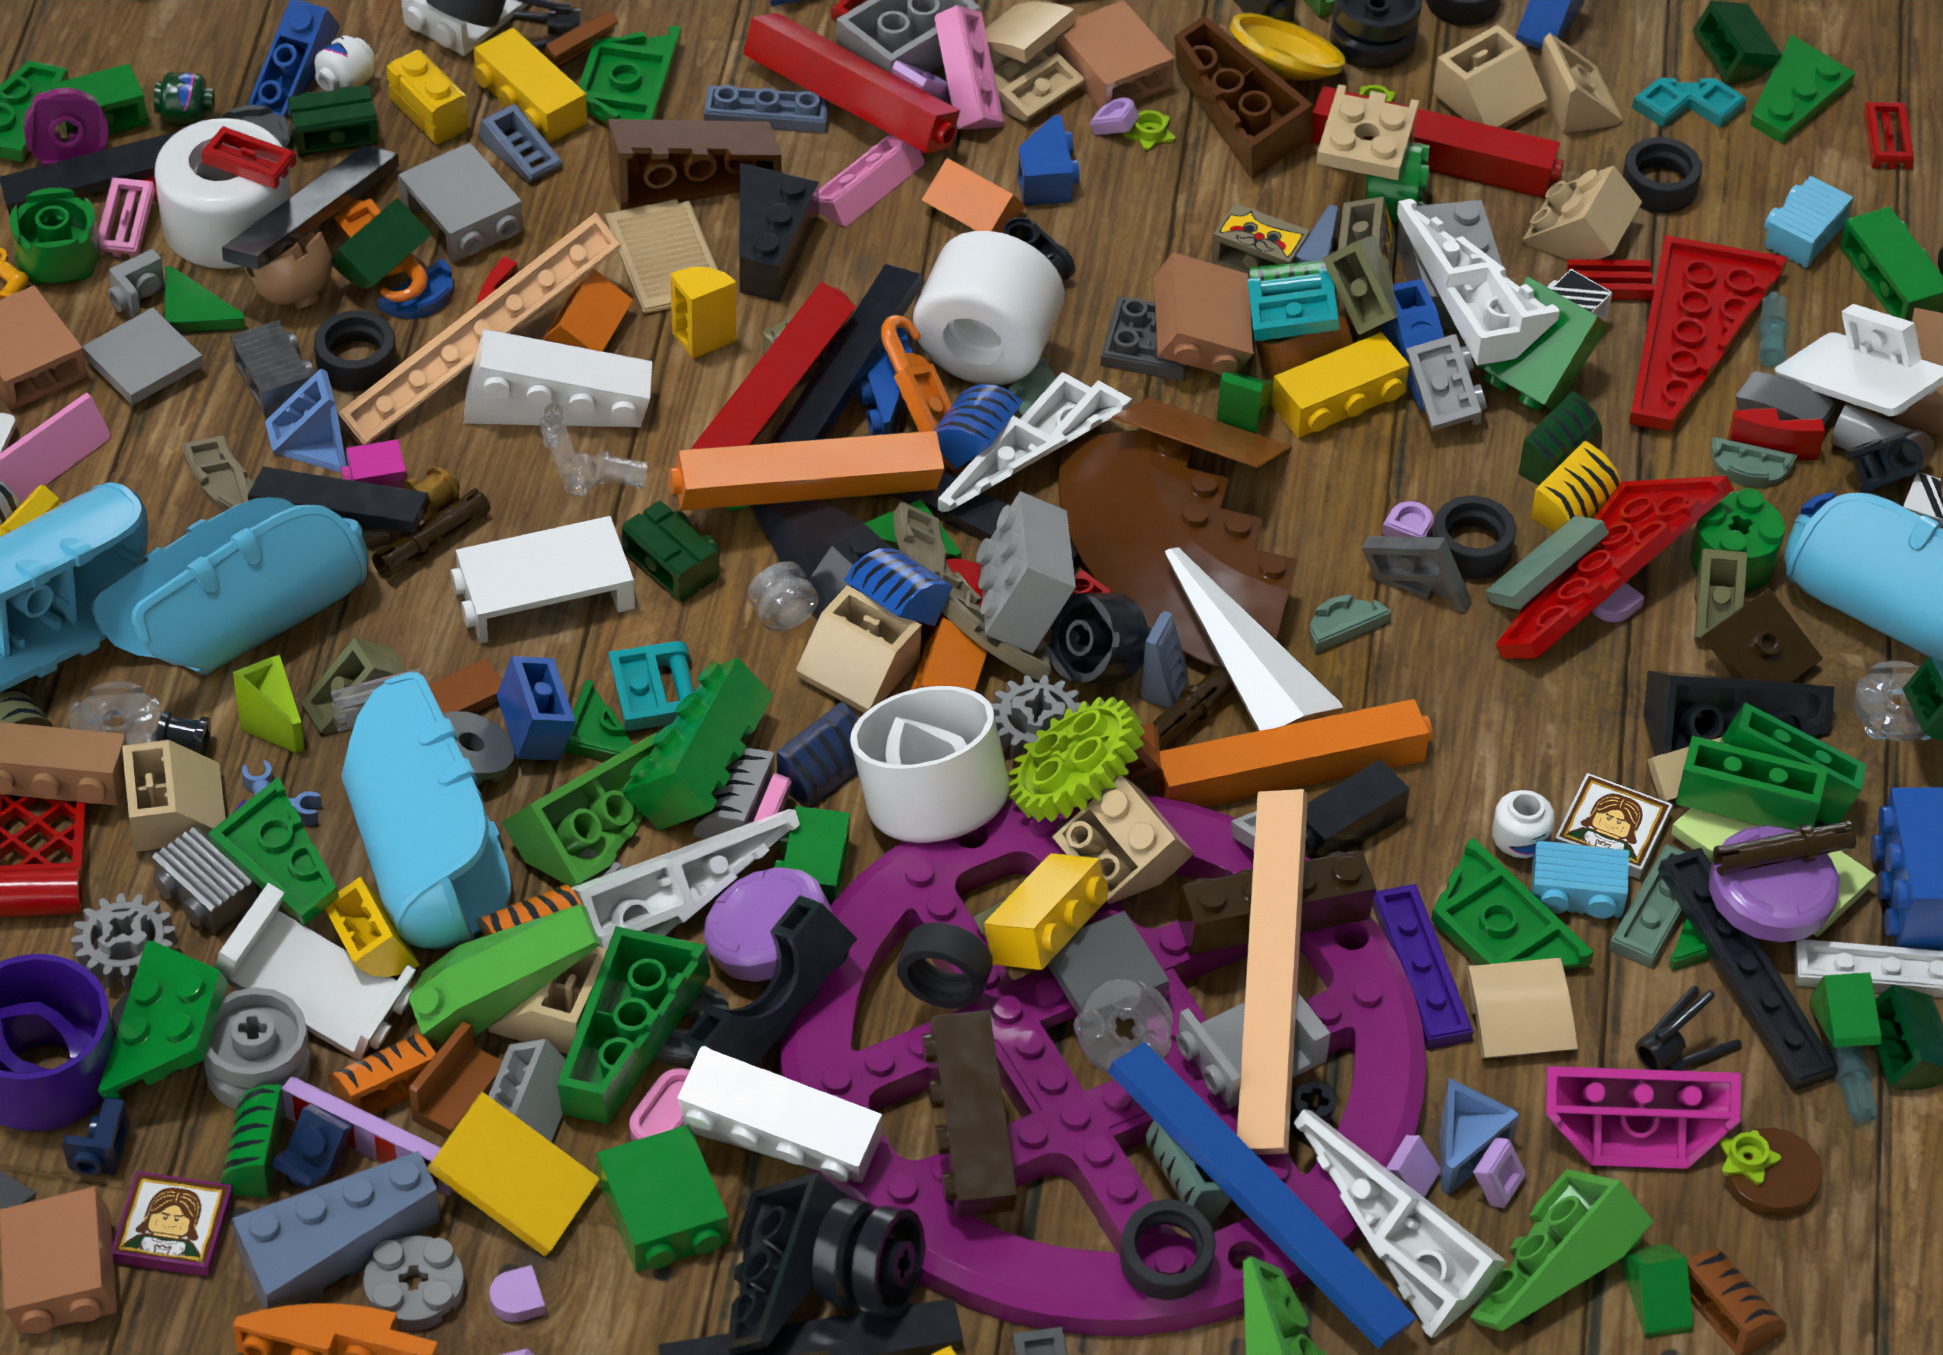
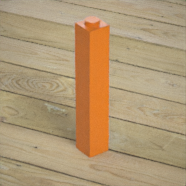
M937 431L680 450L675 468H669L668 480L671 494H678L680 511L937 490L944 471Z
M1415 699L1163 750L1160 751L1161 769L1153 772V783L1159 797L1208 807L1256 797L1258 792L1290 790L1351 777L1378 760H1382L1389 768L1424 762L1428 742L1433 740V730L1429 717L1427 715L1422 716Z

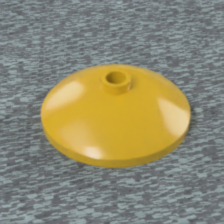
M1252 13L1237 14L1231 21L1230 31L1233 38L1284 81L1287 78L1299 81L1328 78L1341 72L1345 64L1344 55L1334 45L1304 28L1280 19Z

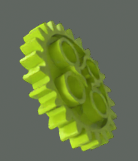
M1098 697L1091 707L1086 701H1083L1078 711L1074 713L1070 708L1066 709L1063 719L1058 721L1052 718L1050 720V728L1047 731L1038 730L1036 732L1038 737L1036 742L1026 743L1023 746L1027 750V754L1015 758L1014 761L1019 767L1009 772V776L1013 779L1009 783V790L1011 791L1009 796L1028 818L1033 816L1037 822H1040L1045 816L1050 822H1053L1060 812L1065 818H1069L1074 807L1077 806L1081 811H1084L1088 800L1094 798L1100 801L1103 789H1114L1116 787L1114 779L1117 776L1129 773L1125 765L1138 759L1134 751L1144 744L1139 738L1145 733L1140 726L1142 721L1124 700L1117 702L1114 697H1110L1106 702L1101 697Z

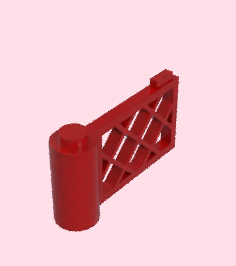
M0 795V860L13 850L25 857L17 865H0V918L82 914V878L88 803L43 799L53 807L37 817L27 809L42 798L22 797L15 802L7 795ZM64 814L75 823L59 833L49 824ZM15 817H19L28 824L14 835L2 828ZM40 832L50 841L36 851L24 844V842ZM62 848L72 855V862L51 863L47 858Z

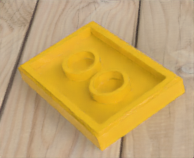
M481 1092L426 1168L427 1171L544 1257L552 1250L600 1179L484 1092Z

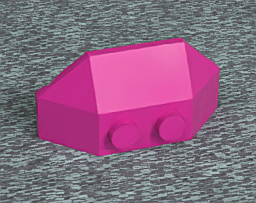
M1547 1066L1545 1115L1589 1165L1688 1169L1740 1122L1741 1073Z

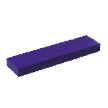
M1411 884L1376 891L1372 908L1382 932L1400 959L1414 992L1423 1026L1426 1049L1472 1041V1026L1417 885Z

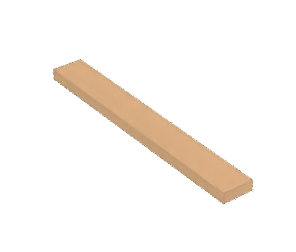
M595 212L338 412L339 422L359 446L371 444L473 364L483 329L507 334L513 333L620 249L622 243Z
M1304 789L1258 792L1237 1127V1136L1256 1155L1288 1154L1308 795Z

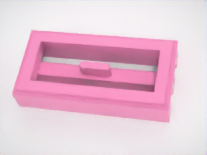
M112 177L98 231L100 255L105 256L106 252H112L113 257L122 258L124 253L129 254L130 259L139 255L155 194L153 182ZM122 189H128L115 241L109 240ZM138 191H142L130 240L126 242Z

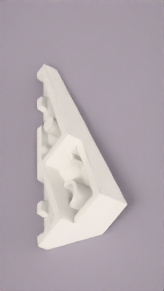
M1062 372L1020 419L1014 415L1011 417L991 446L978 454L938 498V510L941 512L951 511L1109 420L1113 415L1132 406V398L1099 380L1091 388Z
M1179 547L1165 551V556L1219 661L1225 667L1257 731L1328 717L1344 710L1341 702Z
M1302 1110L1294 1124L1298 1130L1303 1131L1318 1155L1316 1159L1324 1170L1328 1171L1342 1193L1339 1196L1379 1259L1384 1260L1399 1284L1398 1290L1401 1295L1411 1303L1424 1324L1421 1327L1430 1337H1436L1481 1298L1507 1261L1311 1110Z

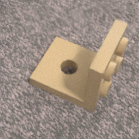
M1338 84L1317 152L1316 164L1398 180L1409 142H1414L1419 101L1411 99L1409 107L1386 103L1387 94L1374 91L1370 92L1368 99L1346 95V86ZM1372 136L1374 139L1367 141L1363 137Z

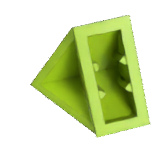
M280 655L234 671L233 677L241 730L295 753L305 751L302 723Z

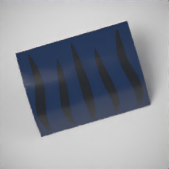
M840 702L777 750V774L791 779L792 785L789 795L803 807L813 808L858 773L850 738L852 729L859 719L843 702Z

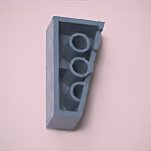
M419 1151L232 1218L238 1254L263 1310L287 1305H299L302 1302L310 1304L324 1295V1288L346 1275L348 1278H351L364 1270V1263L373 1257L374 1248L378 1243L388 1239L395 1240L406 1236H417L440 1222L437 1188L429 1171L426 1170L427 1166Z

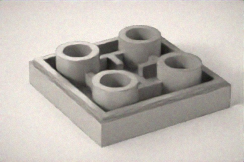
M153 307L82 346L84 358L132 405L204 366L202 355Z

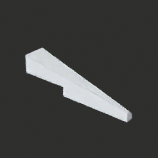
M1413 199L1399 201L1397 216L1476 365L1516 359L1558 320L1560 311L1555 305L1551 304L1547 307L1534 298V290L1527 284L1520 287L1506 277V269L1464 237L1461 236L1457 239L1444 231V222L1437 217L1432 219L1425 217L1417 211L1416 202Z
M788 809L574 886L571 889L576 893L582 905L588 911L601 944L599 947L608 948L615 926L665 936L679 923H684L738 878L736 876L755 859H760L769 851L768 848L789 830L796 829L800 823L796 811Z

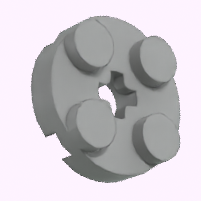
M406 1236L395 1240H383L374 1248L373 1257L367 1263L364 1271L363 1283L368 1307L396 1312L398 1329L417 1331L434 1327L442 1322V1316L448 1313L453 1306L455 1311L463 1298L464 1277L462 1265L454 1254L452 1245L443 1238L433 1239L426 1236ZM410 1276H420V1278L427 1280L420 1282L417 1290H409L408 1284L402 1282Z

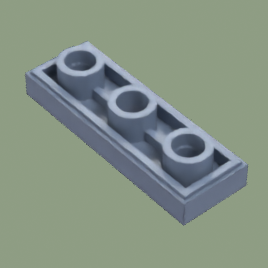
M730 85L708 86L704 121L770 122L772 129L826 133L829 101L811 91L791 92L777 91L770 88H736Z

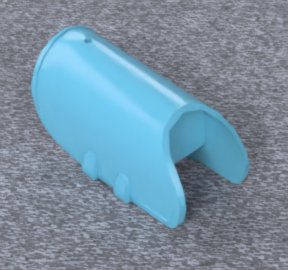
M112 482L96 485L91 490L74 497L0 537V692L35 675L42 678L57 670L58 663L78 653L85 656L99 649L100 642L107 638L100 633L92 615V598L100 590L144 562L143 556L146 554L148 544L146 508L139 494L134 490Z
M1871 493L1843 494L1828 501L1811 518L1806 515H1798L1788 536L1784 554L1786 574L1792 584L1795 583L1806 594L1927 657L1932 656L1943 663V528H1940L1941 524L1925 514L1920 516L1894 501Z
M255 498L233 506L207 521L200 519L186 528L187 534L167 547H157L143 556L144 562L95 594L91 601V611L100 633L105 635L116 647L137 656L158 658L172 665L185 666L200 674L208 675L217 668L345 597L355 587L362 585L367 575L369 563L368 550L362 535V528L356 520L341 518V516L329 508L321 505L295 506L282 498Z
M409 672L384 680V684L375 689L357 715L341 777L387 917L395 927V932L412 946L432 950L450 949L475 940V938L481 935L476 922L477 918L508 907L512 889L508 864L500 846L502 842L501 836L494 821H489L482 795L475 783V780H477L476 774L469 759L463 758L456 743V740L459 738L449 718L444 717L426 679L420 673Z

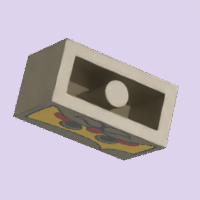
M1384 196L1343 203L1338 250L1358 240L1374 235L1392 273L1396 232Z
M1234 203L1214 233L1211 263L1247 273L1250 278V267L1295 263V257L1308 238L1310 230Z

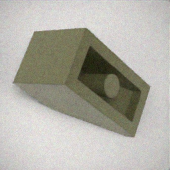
M1374 235L1358 240L1322 258L1358 335L1398 317L1392 273Z
M354 637L301 703L319 732L327 735L355 723L357 715L372 692L384 684V680L408 672L391 647Z

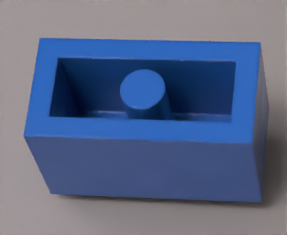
M511 656L496 696L517 759L560 760L576 721L554 658Z

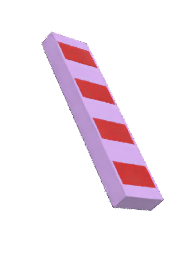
M290 1077L282 1087L287 1118L298 1122L302 1109L312 1103L353 1125L345 1146L382 1164L419 1151L428 1167L441 1149L295 1077ZM430 1173L437 1191L450 1196L454 1190Z

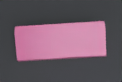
M956 5L938 13L935 16V24L951 103L953 107L961 110L957 121L958 128L982 129L1004 126L982 12Z
M886 136L819 189V213L842 227L848 226L924 165V159L920 150L894 136Z
M88 393L83 394L0 453V480L17 495L21 502L40 484L48 485L111 439L110 431L92 396Z

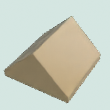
M1551 33L1544 37L1538 78L1562 133L1568 134L1616 126L1621 123L1623 119L1597 66Z

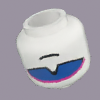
M344 35L336 38L316 55L314 60L316 81L325 91L338 90L346 86H363L374 75L375 55L370 46L360 38Z
M1518 790L1503 796L1496 806L1492 826V837L1496 846L1504 853L1513 857H1533L1537 840L1551 841L1555 814L1551 803L1542 795L1533 791Z

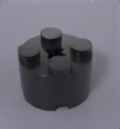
M1126 594L1070 595L1049 628L1052 629L1051 644H1046L1047 654L1054 669L1067 680L1080 683L1124 682L1131 678L1142 666L1145 643L1152 629L1148 627L1140 607Z

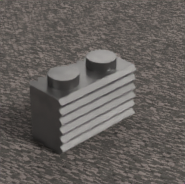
M280 320L230 336L233 360L265 417L269 418L315 374L308 359L303 361L300 359V348L295 334L292 331L286 333L283 325L281 326Z
M192 826L189 832H184L182 837H177L175 842H170L167 847H162L161 851L155 852L152 857L155 871L152 879L157 890L166 899L174 896L176 901L181 903L187 918L195 926L204 924L206 929L211 931L212 935H215L248 912L258 898L256 883L210 843L209 838L197 827Z

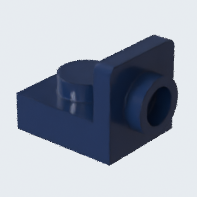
M105 1097L100 1116L94 1115L91 1119L88 1138L71 1135L64 1137L62 1147L69 1169L76 1170L85 1175H97L99 1173L116 1175L130 1129L124 1100Z
M312 1103L307 1105L301 1111L287 1151L275 1156L272 1167L285 1173V1178L298 1186L314 1187L334 1176L353 1125Z

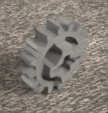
M1029 675L1024 676V684L1018 686L1013 681L1007 682V693L997 690L995 693V703L991 704L1001 746L1002 748L1010 746V758L1015 759L1021 753L1027 754V750L1023 746L1026 743L1036 742L1038 739L1036 732L1038 730L1047 731L1050 728V720L1052 718L1060 721L1064 718L1065 711L1068 708L1073 713L1078 711L1081 705L1078 702L1079 692L1072 690L1066 693L1065 681L1060 680L1054 686L1050 685L1046 675L1042 676L1039 683H1033Z
M120 893L116 898V903L109 904L104 898L99 899L100 910L97 912L89 908L83 910L85 922L74 923L75 937L71 938V943L77 963L88 969L97 979L104 976L105 987L111 988L116 980H122L125 989H129L132 985V979L135 978L146 941H151L150 934L152 932L155 934L154 942L173 950V945L177 944L175 927L172 926L171 915L169 912L161 913L158 901L155 900L145 906L143 895L138 894L132 902H126L124 894ZM96 938H98V948L95 950L93 945Z

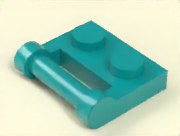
M1327 268L1319 269V273L1302 276L1260 281V277L1247 279L1255 341L1340 330L1334 282Z
M681 641L608 652L609 666L625 730L633 731L672 724L678 715L675 712L678 704L686 696L695 692L688 667L691 657L687 644ZM666 665L671 669L678 701L667 703L658 666Z

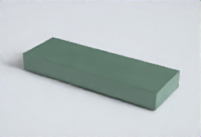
M1575 515L1485 590L1490 603L1518 610L1521 609L1609 534L1604 522Z
M1668 844L1664 846L1613 935L1609 946L1610 951L1646 967H1653L1683 913V910L1659 873L1658 867L1661 860L1686 852Z

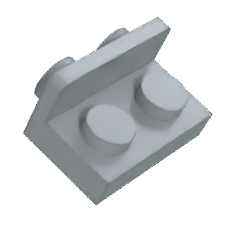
M1456 334L1407 348L1406 354L1432 432L1466 421H1471L1472 426L1481 424V410L1487 409L1485 396L1480 384L1474 386L1468 372L1474 370L1472 357L1467 346L1460 347Z

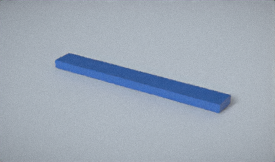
M1143 1042L1112 1062L1107 1072L1379 1350L1412 1326L1416 1317L1146 1042Z

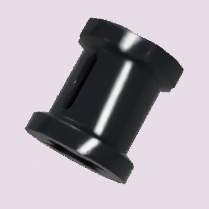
M163 711L159 719L156 741L170 740L205 756L211 736L210 717L202 716L200 720L173 717L172 712Z
M1311 1081L1300 1085L1293 1095L1295 1111L1290 1117V1131L1298 1141L1310 1144L1303 1131L1298 1130L1294 1124L1295 1120L1302 1110H1311L1333 1127V1120L1330 1116L1336 1108V1096L1328 1085L1321 1082ZM1315 1095L1319 1096L1318 1106L1313 1105Z

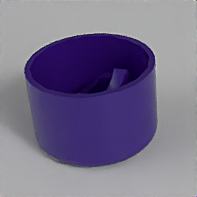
M27 954L0 962V1125L22 1131L54 1130L84 1118L104 1100L98 1089L115 1039L108 1000L99 980L88 969L75 961L56 955ZM47 1045L60 1047L69 1052L70 1059L54 1069H46L36 1064L22 1061L17 1056L30 1048Z

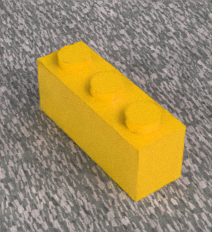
M514 28L474 47L475 66L473 67V74L477 83L482 88L490 90L499 99L504 108L516 104L548 144L587 124L586 93Z
M1381 332L1275 375L1271 406L1295 436L1300 438L1312 432L1322 431L1329 425L1348 417L1358 416L1365 410L1382 403L1392 402L1406 394L1410 365Z
M1050 853L984 922L988 947L992 955V965L1043 970L1108 899V883L1103 877L1100 858Z

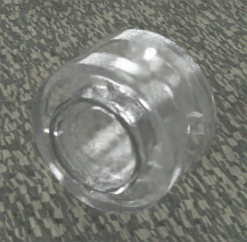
M780 562L767 567L752 580L747 590L748 601L754 610L758 612V616L764 626L771 631H785L800 625L811 616L819 601L817 591L808 581L802 568L794 562Z

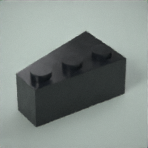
M740 163L739 283L741 293L780 302L819 218L818 181Z

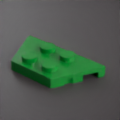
M669 26L668 34L646 38L645 32L641 31L630 33L624 37H607L594 40L579 84V88L586 93L587 113L607 124L608 119L655 120L681 41V26Z
M1474 837L1467 842L1464 855L1458 866L1454 867L1448 879L1447 887L1440 894L1431 917V921L1477 965L1561 958L1564 970L1586 967L1592 963L1594 951Z
M146 941L98 1089L103 1099L105 1097L120 1099L119 1089L141 1079L149 1086L166 1078L167 1075L175 1070L186 1069L205 1059L228 984L227 979L219 969L157 942Z

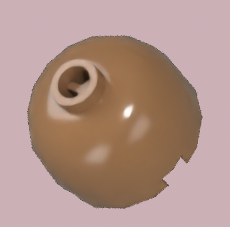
M309 232L259 270L244 267L258 294L267 301L281 306L294 303L297 309H301L320 299L317 292L327 285L331 276L332 257L322 233L318 232L315 235L314 232Z

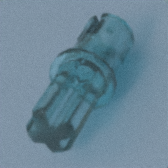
M1772 291L1770 296L1762 298L1761 320L1757 323L1756 327L1757 334L1760 337L1759 361L1768 367H1776L1785 362V343L1790 333V324L1786 320L1787 299L1785 296L1778 295L1776 291Z
M1829 1042L1836 1067L1838 1068L1835 1082L1837 1087L1843 1090L1849 1116L1858 1124L1874 1120L1878 1110L1870 1084L1873 1080V1073L1871 1068L1865 1064L1861 1046L1833 1047L1832 1043Z

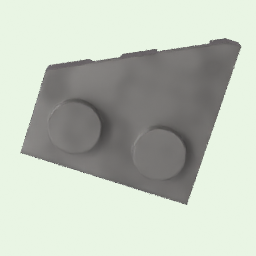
M1368 536L1361 547L1376 581L1394 588H1403L1411 594L1426 600L1431 593L1452 600V610L1465 613L1472 602L1447 541L1443 537Z

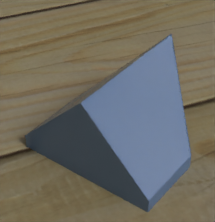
M320 368L265 421L273 453L341 473L340 467L347 465L337 408L327 371Z
M1450 1078L1448 1080L1439 1129L1441 1190L1448 1196L1474 1175L1473 1171L1495 1137L1510 1139L1511 1143L1514 1142L1519 1114L1512 1108Z

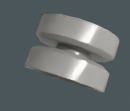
M256 987L234 991L223 997L204 1059L208 1087L221 1103L237 1110L239 1097L249 1089L261 1085H281L283 1087L290 1077H295L308 1083L312 1066L304 1014L292 998L276 990Z

